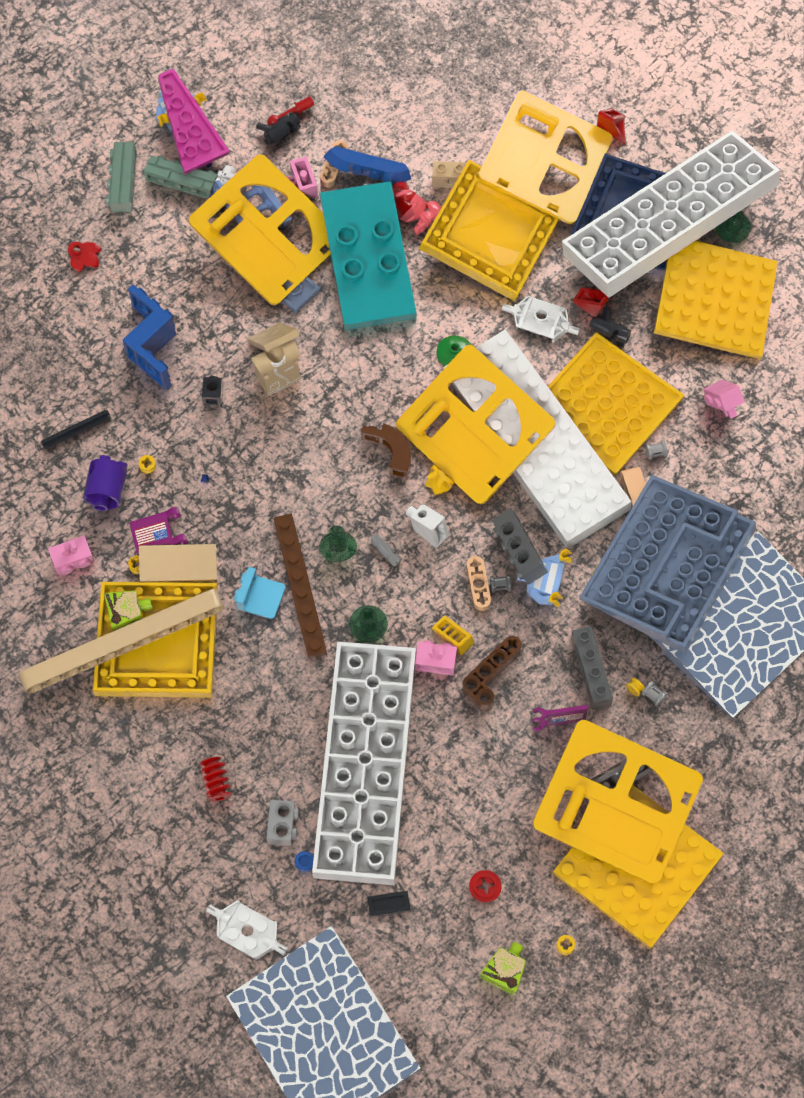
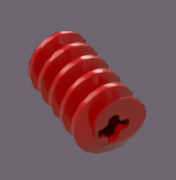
M211 757L200 762L201 773L204 776V787L207 791L206 796L211 802L221 801L232 796L231 792H226L230 785H224L229 778L222 777V775L227 773V770L221 769L226 765L225 762H219L221 757Z

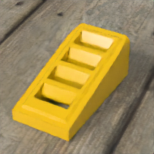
M445 615L432 627V630L441 639L457 647V653L463 655L474 644L472 635ZM448 624L449 626L442 631L441 629Z

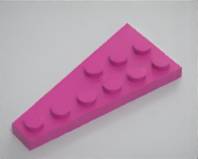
M174 68L159 74L158 82L184 175L229 155L230 150Z

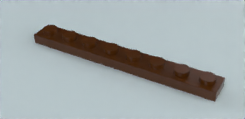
M292 513L274 517L308 659L327 655Z

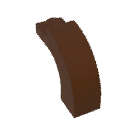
M384 423L381 430L375 426L363 425L361 440L382 445L391 452L392 460L389 466V475L408 480L411 469V452L405 437L397 429Z

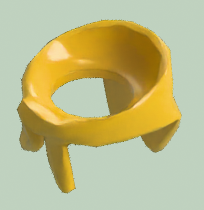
M436 465L430 467V474L427 476L428 479L425 487H430L435 495L449 491L454 485V481Z

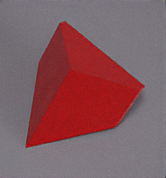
M613 108L600 110L597 127L609 132L613 138L626 145V116Z
M581 287L572 301L591 316L596 317L609 298L601 290Z

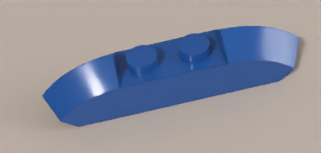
M337 146L331 148L323 156L329 164L345 173L352 172L355 175H364L374 180L380 179L383 180L382 182L391 181V183L411 180L409 169L404 163Z

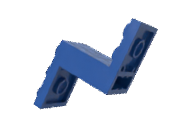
M132 285L128 288L132 307L143 315L145 319L122 340L128 359L167 390L171 386L170 375L167 370L168 366L163 361H158L154 355L176 335L173 315L167 309H162L154 298L150 299L142 288L138 289L135 285Z

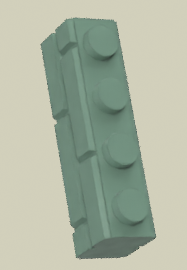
M115 142L113 149H110L112 164H109V175H111V179H108L107 182L110 194L106 195V204L110 206L112 212H132L137 155L134 142Z
M150 156L148 164L144 169L146 181L206 199L212 193L213 186L218 177L213 171H203L200 169L184 175L181 162H172L166 160L163 156Z

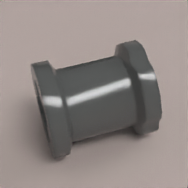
M507 574L505 577L490 576L491 593H495L498 590L511 591L510 574Z

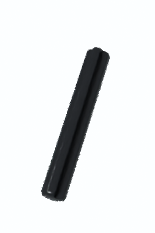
M108 410L97 413L41 440V444L44 449H49L111 419Z

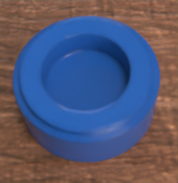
M302 851L296 855L295 866L300 872L307 873L313 869V854L308 851Z

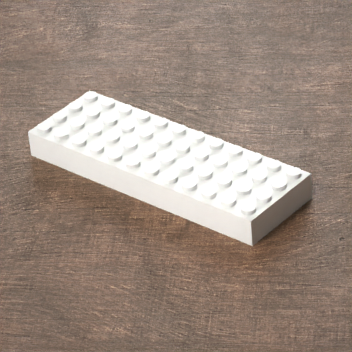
M731 131L563 240V254L609 298L779 186L780 170L735 132Z
M506 329L477 346L476 349L556 421L555 428L513 474L567 549L571 548L630 511L631 500ZM464 378L450 384L464 405L472 412H476L496 389L493 383L477 378ZM507 399L488 418L486 425L509 446H515L520 437L521 422L515 404L511 399ZM535 433L528 441L533 444L540 435Z
M337 642L312 870L313 878L384 885L395 884L416 648Z

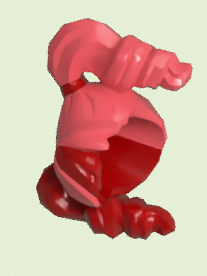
M405 182L395 183L392 186L398 218L402 222L407 223L419 219L414 227V232L417 235L423 233L434 222L441 209L440 204L435 201H425L414 191L410 190Z

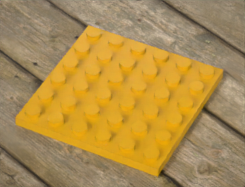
M699 241L692 242L667 259L654 334L761 359L778 261Z
M598 333L591 337L547 386L601 461L615 477L685 396Z
M634 785L631 786L628 793L631 799L663 814L670 813ZM684 824L664 873L656 884H650L573 847L552 874L645 946L652 949L724 853ZM660 849L656 860L662 863L667 851Z

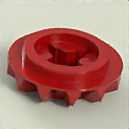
M481 870L470 879L469 891L473 898L481 903H490L497 899L501 893V880L492 871ZM483 879L487 885H492L488 888V894H486L484 889H478L482 886Z

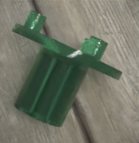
M739 211L715 227V231L723 241L737 243L748 237L751 231V223L743 212Z
M341 526L331 527L328 534L319 543V552L327 561H346L355 555L357 550L355 538L346 533L345 529Z
M370 605L362 606L355 610L349 622V627L354 637L362 642L369 643L382 638L388 626L385 613L376 606Z

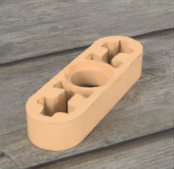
M341 140L334 142L331 147L337 146L348 149L347 143ZM326 161L320 174L321 184L328 188L334 186L341 171L330 166ZM329 172H331V178L325 180V178H328Z
M473 556L467 561V573L473 604L477 610L485 611L491 605L485 565L482 558ZM473 563L479 565L478 574H475L474 567H471ZM480 579L484 582V586L477 588L473 582ZM479 593H483L484 605H481V602H479Z

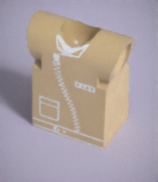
M294 340L251 358L255 364L256 377L268 396L301 380L297 362L299 350Z

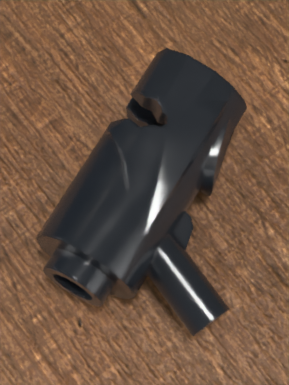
M289 112L287 115L279 118L277 123L270 126L258 122L256 129L264 131L263 140L268 146L275 147L286 137L290 136V131H297L301 127L299 124L301 122L294 113Z
M605 306L603 308V317L598 315L596 318L593 317L589 324L591 332L598 333L610 342L616 339L615 344L624 348L632 330L627 329L621 323H615L610 318L611 307Z

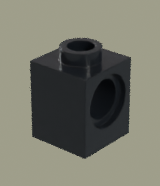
M217 376L203 377V406H222V378ZM213 388L217 389V390H215V391H213V392L209 391L210 389H213Z

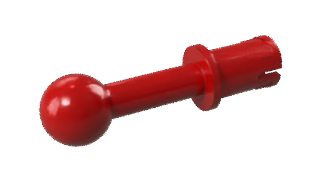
M311 96L300 102H294L295 106L278 116L271 115L267 120L268 126L277 123L279 118L287 115L289 112L294 114L299 112L302 115V112L315 106Z

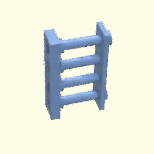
M219 180L213 186L214 193L223 186ZM253 186L251 190L243 194L247 200L255 195H259L262 198L263 203L255 207L260 213L267 209L273 214L282 206L271 188ZM239 214L234 217L238 224L243 221ZM291 216L281 224L282 228L289 225L292 219Z

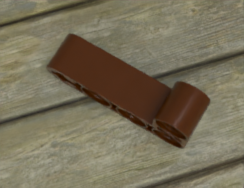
M516 636L507 637L464 678L462 683L463 694L481 711L492 709L494 693L487 686L520 655L521 640ZM502 658L504 661L502 663H496L494 659ZM488 671L490 675L482 676L480 672ZM468 684H474L476 688L471 690L468 689L466 686ZM482 697H488L490 701L488 703H483L480 699Z

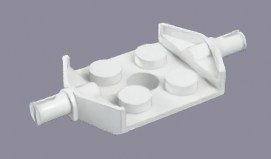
M527 296L520 303L515 304V306L503 304L502 311L512 313L514 317L516 331L518 328L551 338L552 343L567 332L577 336L580 332V328L570 325L567 309L530 296ZM543 313L546 315V318L539 319L536 315Z
M239 900L223 910L211 904L208 906L209 908H207L206 912L217 919V938L257 960L271 950H275L283 956L288 951V947L277 941V922H273L241 904ZM244 927H252L254 930L253 934L248 937L242 934Z

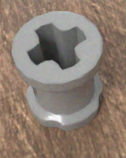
M664 440L657 444H645L648 460H652L653 457L668 456Z
M651 681L641 693L643 696L650 698L656 707L668 695L667 692H663L655 686L654 681Z

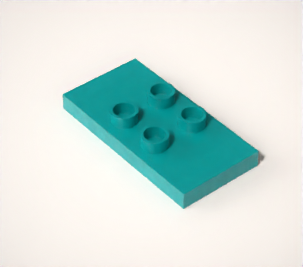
M391 181L320 192V201L344 330L416 319L417 312Z

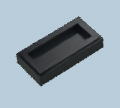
M408 890L367 897L370 918L411 912Z

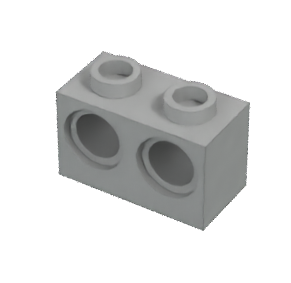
M270 800L267 843L269 845L292 846V840H296L297 828H294V820H298L299 808H296L294 801ZM282 810L289 811L286 817L279 816V813ZM281 829L288 831L283 837L277 835V832Z

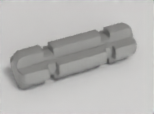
M376 534L371 538V543L378 548L377 550L387 560L389 559L392 566L395 567L401 562L398 554L394 553L395 551L383 541L380 535Z

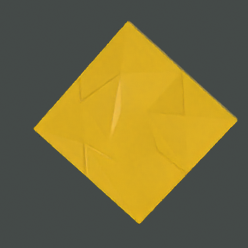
M469 159L419 249L515 301L559 219L480 181L478 174L482 166ZM498 180L497 182L506 188L508 184ZM548 205L547 207L555 212L558 211V209L550 205Z
M101 582L97 638L113 632L104 593L136 591L139 600L150 598L153 609L142 612L143 618H146L206 591L215 589L218 592L217 583ZM217 614L95 666L94 695L212 698Z

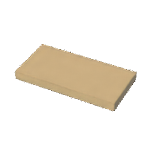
M277 323L248 337L247 340L250 345L268 352L299 337L300 334L293 327Z
M216 544L139 546L140 582H217Z

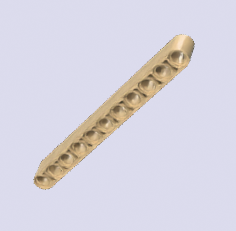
M217 590L206 591L29 667L19 673L20 681L27 694L37 692L221 612L224 609V605Z

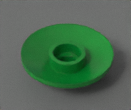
M457 335L442 339L436 350L439 362L443 366L448 365L465 346L471 345V343L464 337Z

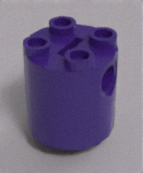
M100 455L99 459L92 460L83 493L84 501L99 511L118 508L121 504L126 481L127 463L111 460L107 455Z

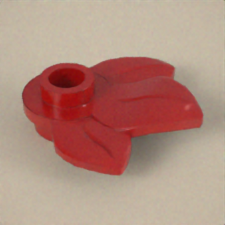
M90 241L70 243L68 254L71 257L70 264L72 268L79 273L84 266L98 268L99 260L96 254L101 251V247ZM74 248H79L80 251L76 252Z

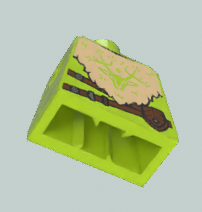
M136 591L104 593L113 631L143 619L142 612L153 609L150 598L139 600Z
M513 942L508 951L500 947L482 970L480 978L516 996L526 964V960L519 957L524 947L517 942Z

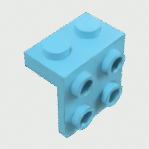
M248 567L247 572L242 574L241 588L236 590L234 596L237 609L268 619H274L286 589L285 585L259 577L255 568Z

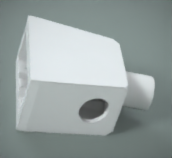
M424 504L418 509L414 506H410L407 509L406 515L411 519L414 531L437 549L449 536L445 517Z

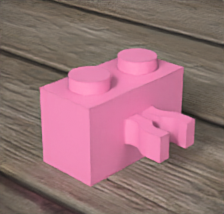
M307 156L290 161L292 176L286 177L308 199L318 197L317 184Z
M720 380L703 389L705 393L704 400L707 405L723 411L726 417L733 418L737 416L735 407L745 403L739 385Z
M85 535L48 548L58 575H66L77 568H86L91 563H94Z
M432 641L418 642L415 670L454 675L457 647L449 643L439 645L434 644Z

